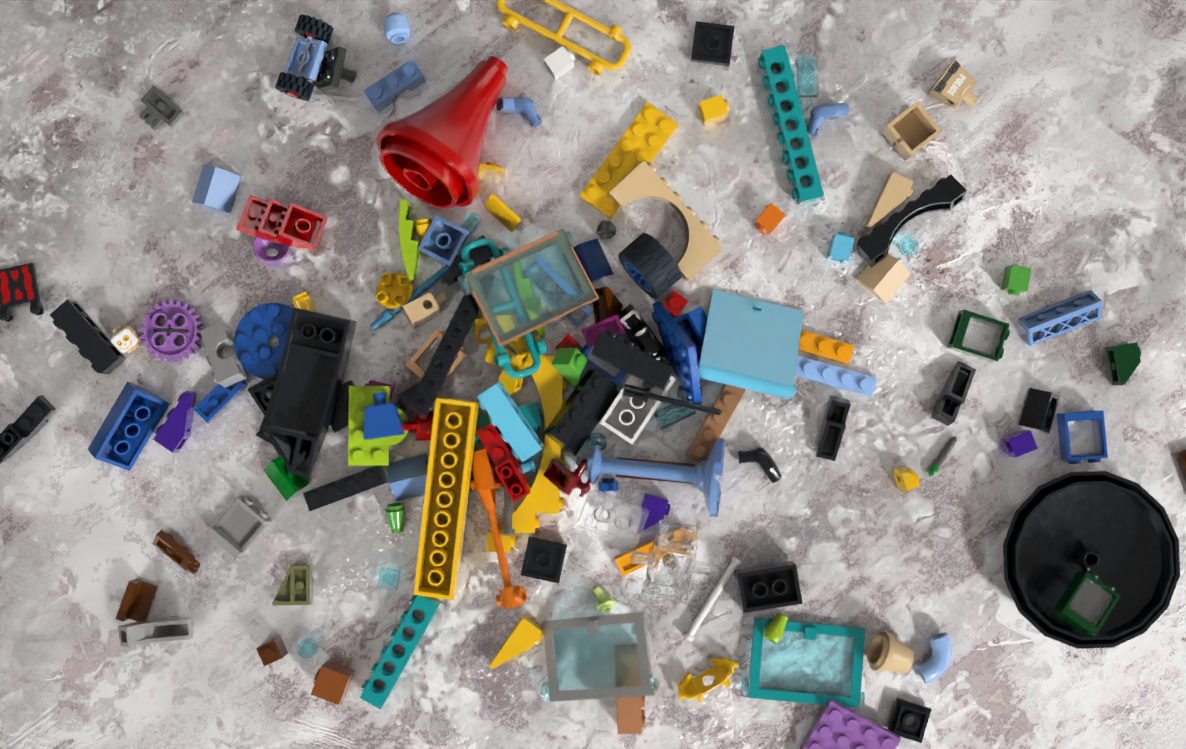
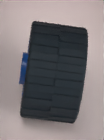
M642 233L618 255L623 268L633 281L646 294L655 299L659 298L682 277L681 270L671 254L659 241L647 233Z

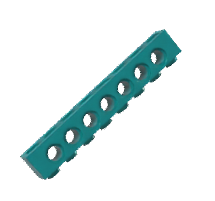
M782 45L762 50L760 58H758L759 68L763 69L765 75L763 76V84L769 91V106H773L774 114H772L774 125L778 126V142L783 145V161L788 164L787 177L789 182L792 181L793 199L797 200L798 205L819 200L824 196L786 47ZM776 66L780 72L773 73L770 67ZM782 85L785 91L779 92L775 86ZM780 104H787L789 106V110H782ZM791 122L794 125V129H787L785 123ZM790 141L798 142L799 148H792ZM795 160H802L804 167H797ZM800 178H806L809 185L802 186Z

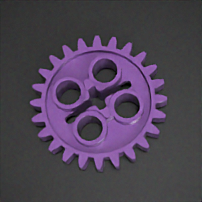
M170 299L169 302L162 300V305L157 302L155 303L156 309L148 308L150 314H143L146 321H140V323L144 325V328H140L138 331L144 332V335L140 336L139 339L146 340L142 346L149 347L147 353L154 352L153 358L160 357V361L168 360V362L172 363L174 359L177 362H181L182 357L189 359L188 352L195 354L194 347L200 348V345L197 343L202 338L199 336L201 334L199 327L203 326L204 323L198 322L201 315H194L197 309H190L191 304L186 303L183 305L181 300H178L176 303L175 299ZM164 316L165 323L161 326L159 320ZM183 316L185 323L180 326L179 319ZM173 328H174V329H179V330H182V329H183V330H184V329H188V330H189L188 333H179V332H171V333H167V332H155V329H173ZM163 335L165 342L160 345L159 338ZM183 336L184 343L180 346L178 339Z

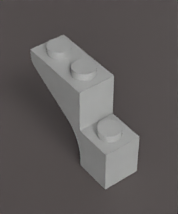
M168 617L151 622L138 621L118 626L120 646L131 647L152 642L193 638L194 625L191 618Z

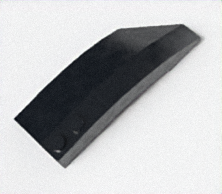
M293 307L281 364L264 418L260 424L271 439L270 442L278 455H281L289 473L305 477L311 476L339 397L357 321Z

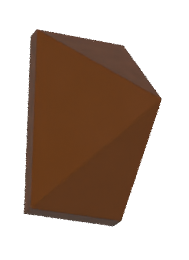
M608 287L595 289L599 297L598 300L593 302L595 324L617 315L623 307L622 303Z

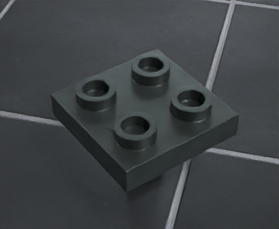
M339 46L325 52L321 63L322 69L317 76L318 90L325 92L338 88L340 79L350 83L354 82L356 71L343 67L347 49Z

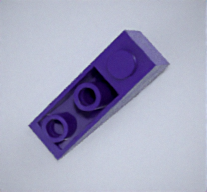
M195 391L183 392L178 398L179 403L168 412L166 416L168 419L155 431L156 436L153 440L172 453L180 452L191 435L197 395Z

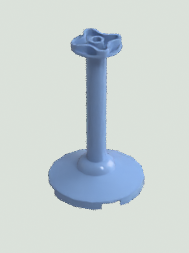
M717 438L707 459L701 461L698 467L605 458L601 453L599 445H592L591 454L588 457V479L591 480V484H595L601 473L696 483L697 489L704 494L709 517H717L721 496V486L717 478L718 475L723 476L725 441L724 438Z

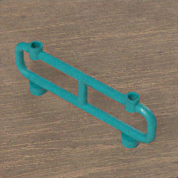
M489 238L470 241L462 248L463 262L459 263L460 270L465 274L475 269V264L469 256L471 249L488 246L492 251L494 259L510 253V249L508 247L499 249L496 242ZM505 267L499 270L510 301L491 306L490 308L494 314L513 308L518 323L521 326L527 323ZM488 326L498 353L494 355V360L498 367L502 366L505 373L515 379L537 372L541 364L539 355L547 353V347L542 338L533 340L531 332L523 335L533 364L530 367L516 371L510 365V358L508 353L505 352L504 346H498Z

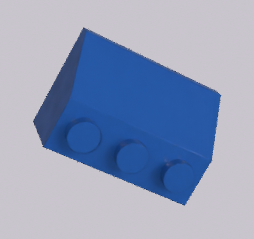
M702 306L675 319L695 345L697 364L701 356L707 316Z

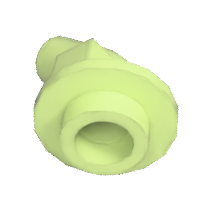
M598 585L594 586L592 591L599 599L596 602L597 610L603 613L611 611L615 605L612 596H606Z

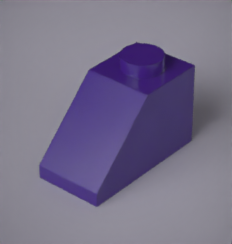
M648 493L644 494L635 527L636 533H640L664 519V515L668 516L671 504H668L667 498Z

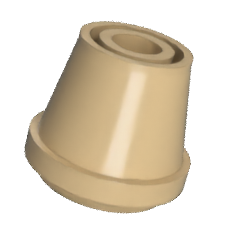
M880 632L873 637L869 644L867 660L870 668L877 672L907 673L913 665L914 651L911 647L896 640L892 634Z

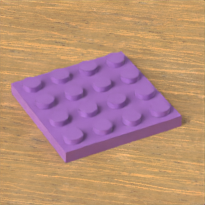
M830 698L800 749H896L901 738L892 731Z

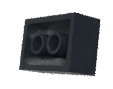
M793 561L734 570L740 608L743 613L803 604L797 566Z

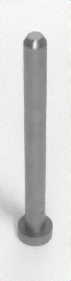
M504 487V529H501V535L513 536L515 535V529H512V499Z

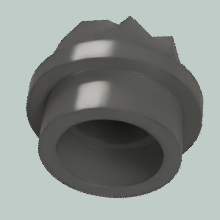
M602 220L597 227L596 234L600 235L602 239H611L616 234V227L611 221Z

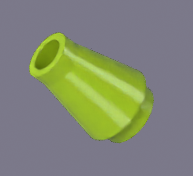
M777 613L776 617L765 628L763 637L772 643L778 644L782 640L788 618L781 613Z

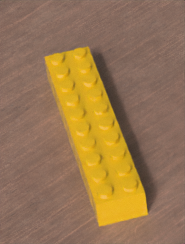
M439 396L435 400L414 595L453 600L457 595L479 404L476 400Z

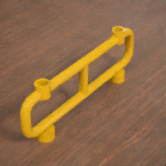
M497 0L499 11L505 15L502 21L505 27L516 30L519 23L590 60L587 69L600 76L604 68L610 71L620 69L630 55L631 43L626 36L621 34L623 31L621 27L613 24L609 28L558 0H541L566 13L556 33L510 10L505 6V0ZM572 18L604 33L613 41L621 42L624 49L615 63H611L563 38L562 36Z

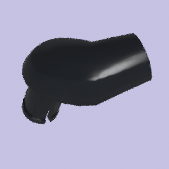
M758 447L756 450L738 451L739 464L757 462L772 483L781 479L782 475L776 463L764 448Z

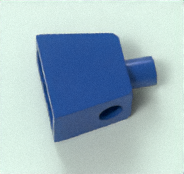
M385 392L374 393V406L365 407L364 440L405 434L396 403L386 404Z

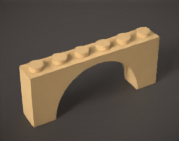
M643 161L607 195L620 209L632 201L651 198L661 200L677 211L686 231L685 247L680 259L677 261V265L681 270L684 280L688 281L723 249L720 245L722 242L716 235L712 236L707 231L709 228L702 220H697L694 216L696 214L694 210L689 206L686 207L681 202L683 200L676 191L672 192L669 189V183L665 178L659 177L655 173V167L650 162L646 163Z

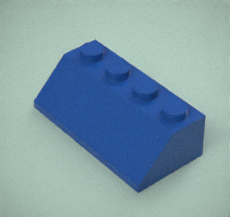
M127 381L88 447V451L95 459L130 471L169 403L145 388Z

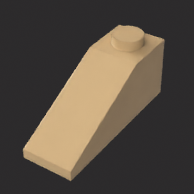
M894 172L890 173L884 182L864 228L872 227L906 200V198L909 199L914 188H911L914 181Z

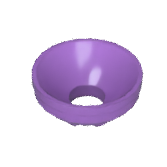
M258 237L253 241L254 254L263 263L278 264L284 261L289 254L290 246ZM268 249H275L278 253L271 257L266 254V251Z

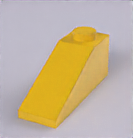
M523 615L491 661L489 667L494 669L527 651L534 643L538 645L544 636L541 634L543 627L526 615Z

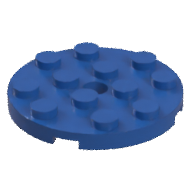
M281 303L262 304L251 309L239 322L234 336L235 352L243 367L252 375L260 379H266L279 371L293 312L292 307ZM272 336H276L279 340L276 347H271L269 344Z

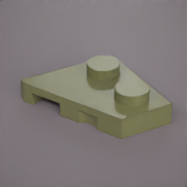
M312 564L290 565L286 577L280 585L279 592L272 602V606L311 605Z

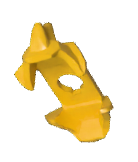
M728 657L710 659V663L715 665L698 676L691 678V673L687 672L678 685V699H695L703 703V695L721 684L730 687V677L735 672L734 668L739 667V664ZM706 676H714L715 679H713L711 685L705 686L703 684V679Z

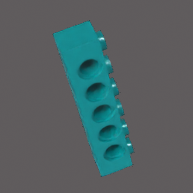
M420 595L412 596L409 602L411 605L409 611H404L399 619L401 622L399 629L395 628L389 637L392 640L390 645L384 646L379 655L382 657L379 664L375 662L370 671L373 674L369 681L365 680L360 689L363 692L360 696L361 699L378 709L382 708L441 604V601L436 598ZM414 610H421L423 618L415 617ZM411 627L414 634L411 636L407 635L404 628ZM395 645H402L404 648V652H397L395 650ZM385 662H392L394 669H387ZM375 680H383L384 687L377 686Z

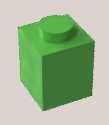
M1015 265L1005 267L1001 290L1008 291V295L1020 296V293L1028 292L1031 268Z

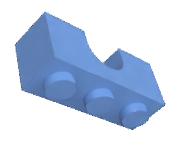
M411 59L363 91L376 111L380 112L394 103L393 99L397 94L404 90H410L411 92L426 82V79L414 60Z

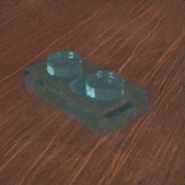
M818 57L797 58L798 97L818 96Z
M686 398L681 399L682 401L692 403L691 400L687 401ZM671 404L653 414L659 428L663 430L696 414L694 409Z

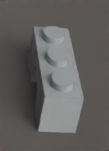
M221 321L200 330L202 336L200 342L207 351L206 359L213 368L212 377L214 381L226 388L246 379L243 365L239 359L234 356L227 359L223 358L226 348L234 345L230 328Z

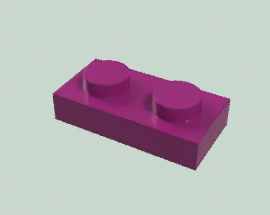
M618 314L581 330L588 348L595 346L601 332L606 333L608 330L618 336L625 333Z

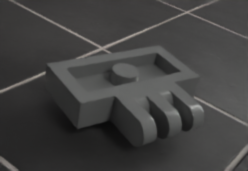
M152 86L141 99L147 107L139 117L145 120L146 124L151 125L153 130H157L163 122L173 127L184 114L180 108L155 86Z

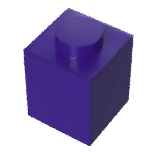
M1022 430L1002 438L1003 450L1009 457H1018L1038 449L1031 430Z

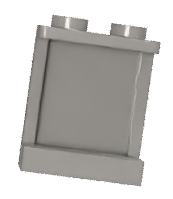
M242 495L234 499L235 502L222 518L206 532L210 538L235 559L245 553L272 521L268 518L269 515L266 511L256 508L253 505L252 499Z

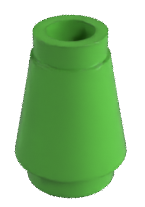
M402 503L388 504L385 512L392 533L403 532L405 508Z

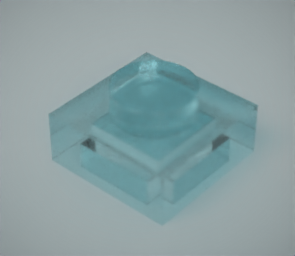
M381 567L377 588L397 591L401 571Z

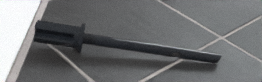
M628 384L624 385V396L644 400V403H647L649 398L715 415H721L722 410L650 393L649 387L645 389Z

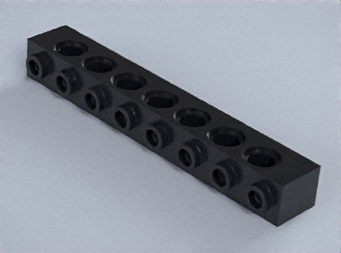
M491 274L479 279L485 298L494 282L495 276ZM467 287L407 407L408 413L423 420H426L474 323V319H476L480 311L469 287Z

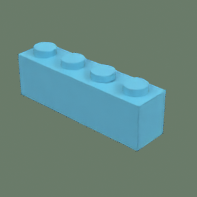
M500 380L477 396L479 406L483 410L486 409L490 415L489 420L494 426L499 428L502 439L506 443L509 442L512 447L511 451L517 459L520 458L524 462L542 450L544 447L543 442Z

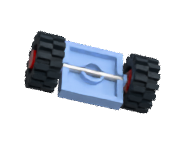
M299 15L294 31L304 38H296L286 70L279 74L275 86L277 90L299 100H310L314 85L307 80H316L334 29L331 25L309 15Z

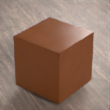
M327 660L319 668L315 676L311 695L339 705L347 694L355 670Z

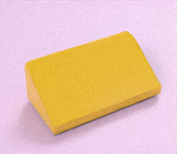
M495 194L490 195L485 208L510 232H514L522 224L521 219Z

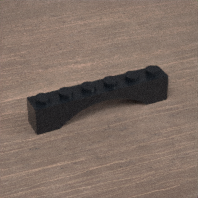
M949 175L947 178H941L933 188L922 192L918 199L908 202L899 213H893L884 224H878L869 235H863L857 242V252L872 268L887 257L894 237L907 223L927 213L950 211L965 200L967 190L952 175Z

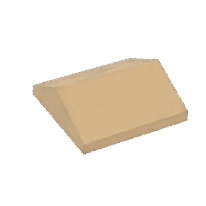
M888 254L886 258L872 268L867 264L856 280L886 304L911 273L899 260Z

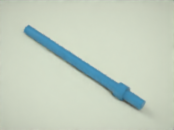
M444 266L417 287L406 304L415 300L442 279L451 266ZM403 307L386 309L381 313L382 316L371 323L370 326L375 331L385 322L389 323L394 319V315L401 311Z

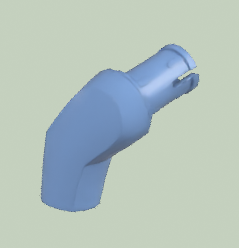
M502 97L497 100V111L511 114L522 113L528 119L532 128L539 126L543 122L534 108V101L530 98Z
M827 103L813 107L810 111L811 119L807 126L808 134L817 136L820 126L825 119L848 115V104Z

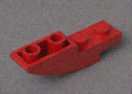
M490 423L476 431L495 464L494 469L512 501L515 502L531 493L523 469L518 459L513 455L509 442L506 443L502 439L499 428Z

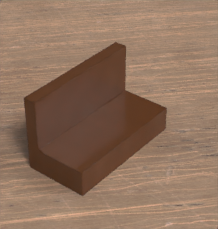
M139 579L129 581L115 619L122 622L127 619L137 622L146 621L158 586Z

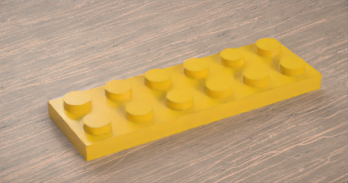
M646 102L579 197L611 219L619 207L607 194L641 162L652 163L679 124Z

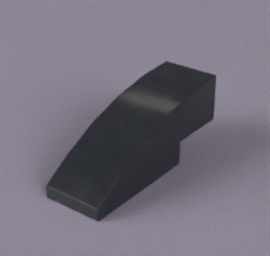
M629 304L618 313L622 326L641 351L645 349L653 353L652 357L657 360L665 357L666 349L635 307Z
M960 361L956 363L942 389L931 418L947 426L955 422L960 406L965 402L976 369Z
M829 396L819 435L816 457L832 461L836 460L851 406L848 399Z

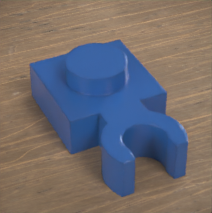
M602 478V482H598L599 491L614 492L618 490V481H614V478Z

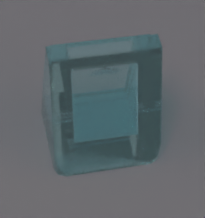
M470 211L460 227L468 230L469 234H473L482 219L480 215Z

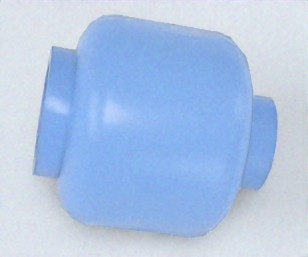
M394 12L389 14L383 21L385 35L389 41L401 44L410 36V27L406 16Z

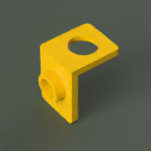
M492 162L480 163L479 185L482 170L505 175V169L498 167V164Z
M478 316V319H474L475 343H494L491 334L488 339H481L479 337V331L482 328L488 329L484 316Z

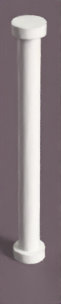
M733 555L730 558V564L687 632L682 634L683 637L691 642L694 639L693 635L738 564L741 565L742 563L741 560Z

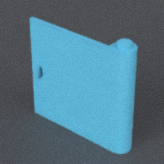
M713 289L701 356L697 364L699 378L785 399H790L791 396L794 397L797 385L794 384L804 311Z

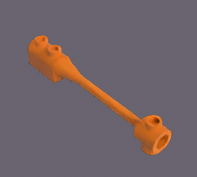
M482 449L473 452L471 471L474 478L470 479V487L472 490H477L488 512L504 588L499 590V595H496V603L499 607L502 606L503 610L522 606V603L527 601V594L524 587L512 586L495 512V489L502 488L503 485L494 469L495 464L487 450Z

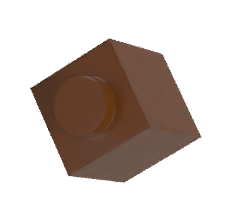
M281 636L269 640L256 648L264 666L282 659L288 654Z

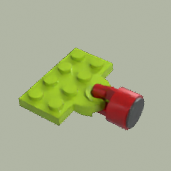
M349 386L348 466H389V446L401 442L408 433H415L416 441H431L433 411H430L426 420H423L417 416L415 418H407L404 412L398 409L405 434L364 440L365 407L374 406V393L385 392L386 404H389L390 386Z

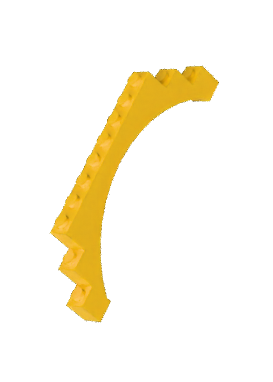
M495 315L503 333L520 326L516 315ZM532 335L533 340H537V339H540V338H541V336H533V335ZM524 336L508 343L517 354L523 351L529 352ZM530 352L528 353L527 367L533 364ZM539 355L541 360L540 368L532 374L542 401L546 430L566 402V399H562L563 392H566L567 380H563V376L551 365L555 356ZM545 435L540 468L530 489L531 493L526 496L518 509L512 514V529H515V533H535L536 528H539L540 517L536 516V513L559 514V509H563V497H560V490L544 476V473L553 458L559 460L562 464L565 463V458H561V450L565 449L547 435ZM504 522L499 526L500 534L501 529H504ZM492 530L487 531V552H496ZM501 535L504 552H511L512 547H515L516 536Z

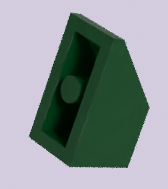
M1137 342L1106 347L1112 385L1126 384L1140 364L1141 349Z

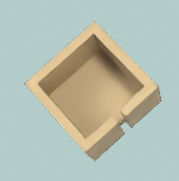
M918 101L881 130L891 144L894 142L897 144L894 148L904 160H907L942 132Z

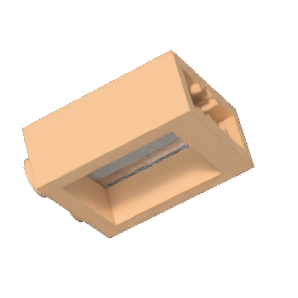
M436 330L406 363V366L420 379H422L445 333L444 330L442 332ZM461 347L444 383L468 357L465 354L467 351L465 348Z

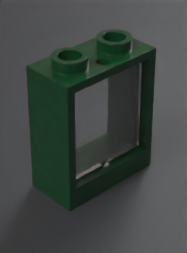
M967 310L958 311L947 348L989 362H998L1004 353V348L1002 347L1004 341L1009 337L1010 330L1008 328L1010 324Z
M1088 570L1086 572L1077 571L1053 609V612L1085 635L1096 636L1120 595L1114 591L1115 588L1099 581L1095 573Z

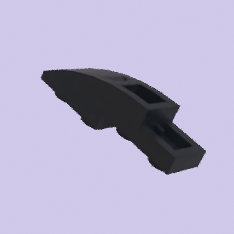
M43 395L38 396L14 423L9 424L1 432L0 464L22 448L49 422L48 418L56 408Z

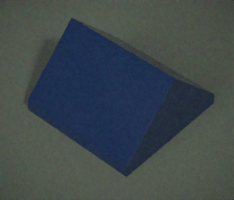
M598 238L573 247L591 283H595L613 274ZM562 254L578 290L581 289L565 255Z

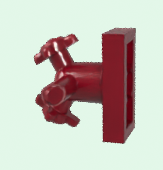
M553 458L544 473V476L567 495H570L573 489L578 488L581 490L579 496L583 497L591 488L590 479L587 480L586 484L581 480V476L588 465L587 459L581 460L577 468L572 472L559 460Z

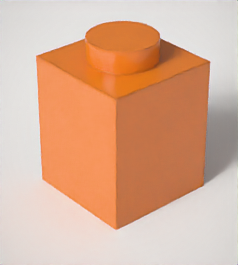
M770 203L754 222L755 228L764 235L766 233L769 235L786 214L773 203Z

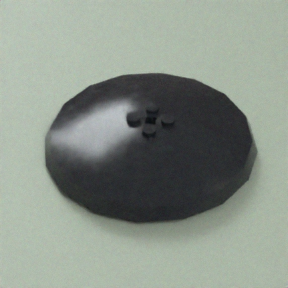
M1107 471L1069 472L1040 485L1015 511L1003 543L1004 581L1019 613L1045 637L1077 649L1113 648L1144 634L1169 607L1180 577L1179 539L1165 508L1138 483ZM1088 570L1095 573L1099 581L1110 584L1115 588L1114 591L1120 595L1096 636L1085 635L1053 612V609L1077 571L1086 572ZM1084 582L1069 608L1088 621L1103 595Z

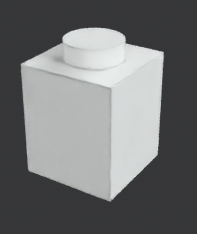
M562 46L544 58V65L553 78L557 80L574 68L573 60H575V57L569 49L566 51Z

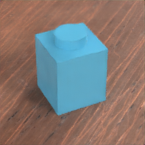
M845 232L834 234L831 237L826 259L841 263L848 262L855 238L849 237L850 234Z

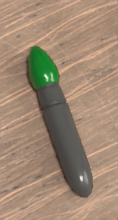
M954 436L947 442L934 464L931 465L928 472L929 477L934 476L939 471L940 466L954 448L957 437Z

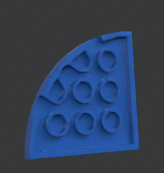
M660 301L653 303L654 312H652V318L657 323L661 340L666 349V353H664L665 359L671 362L680 384L685 389L684 395L687 401L691 400L692 403L702 405L695 345Z

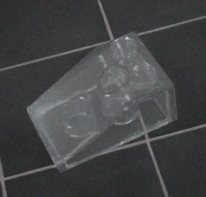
M590 489L576 526L637 548L650 510L599 490Z

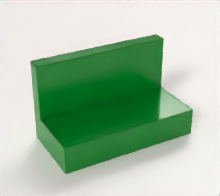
M281 456L272 460L263 470L286 501L310 484L305 476L289 473Z

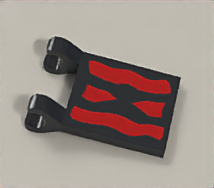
M34 263L1 269L0 320L5 322L13 321L14 317L10 307L30 303V312L32 314H44Z

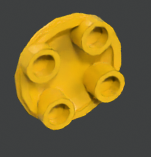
M399 272L384 273L376 287V300L383 307L389 309L405 305L413 293L411 280H409L408 276Z

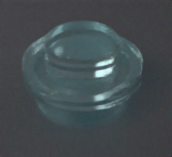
M905 237L899 243V250L905 256H912L919 249V243L913 237Z
M306 638L298 644L297 650L301 657L309 659L317 653L318 646L313 639Z

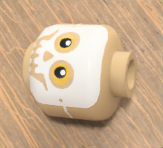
M119 325L111 331L113 336L110 338V342L120 353L126 352L129 354L141 345L139 343L141 340L139 339V334L130 325L125 327Z

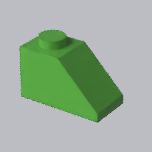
M559 348L551 365L573 387H576L585 369L587 358L577 348Z

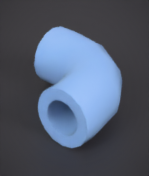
M946 632L935 634L929 638L932 648L931 656L926 662L917 665L919 674L925 684L942 676L950 665L952 648L950 638Z

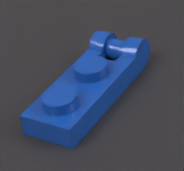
M244 380L234 384L235 387L232 390L229 387L225 388L218 384L194 410L207 423H210L248 384Z

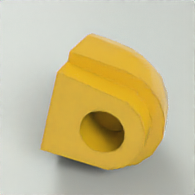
M901 467L894 470V478L901 493L920 487L919 476L911 468Z

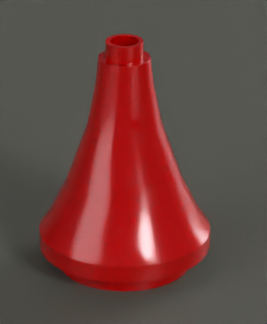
M489 56L486 61L479 62L448 93L421 110L398 121L387 123L382 128L376 138V144L380 152V162L385 171L398 185L421 201L435 207L448 209L453 206L463 207L471 204L479 191L478 178L482 147L488 121L506 83L505 75L508 72L506 64L497 57Z

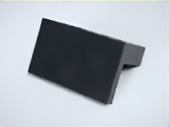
M1029 388L1019 425L1050 433L1060 396L1053 392Z

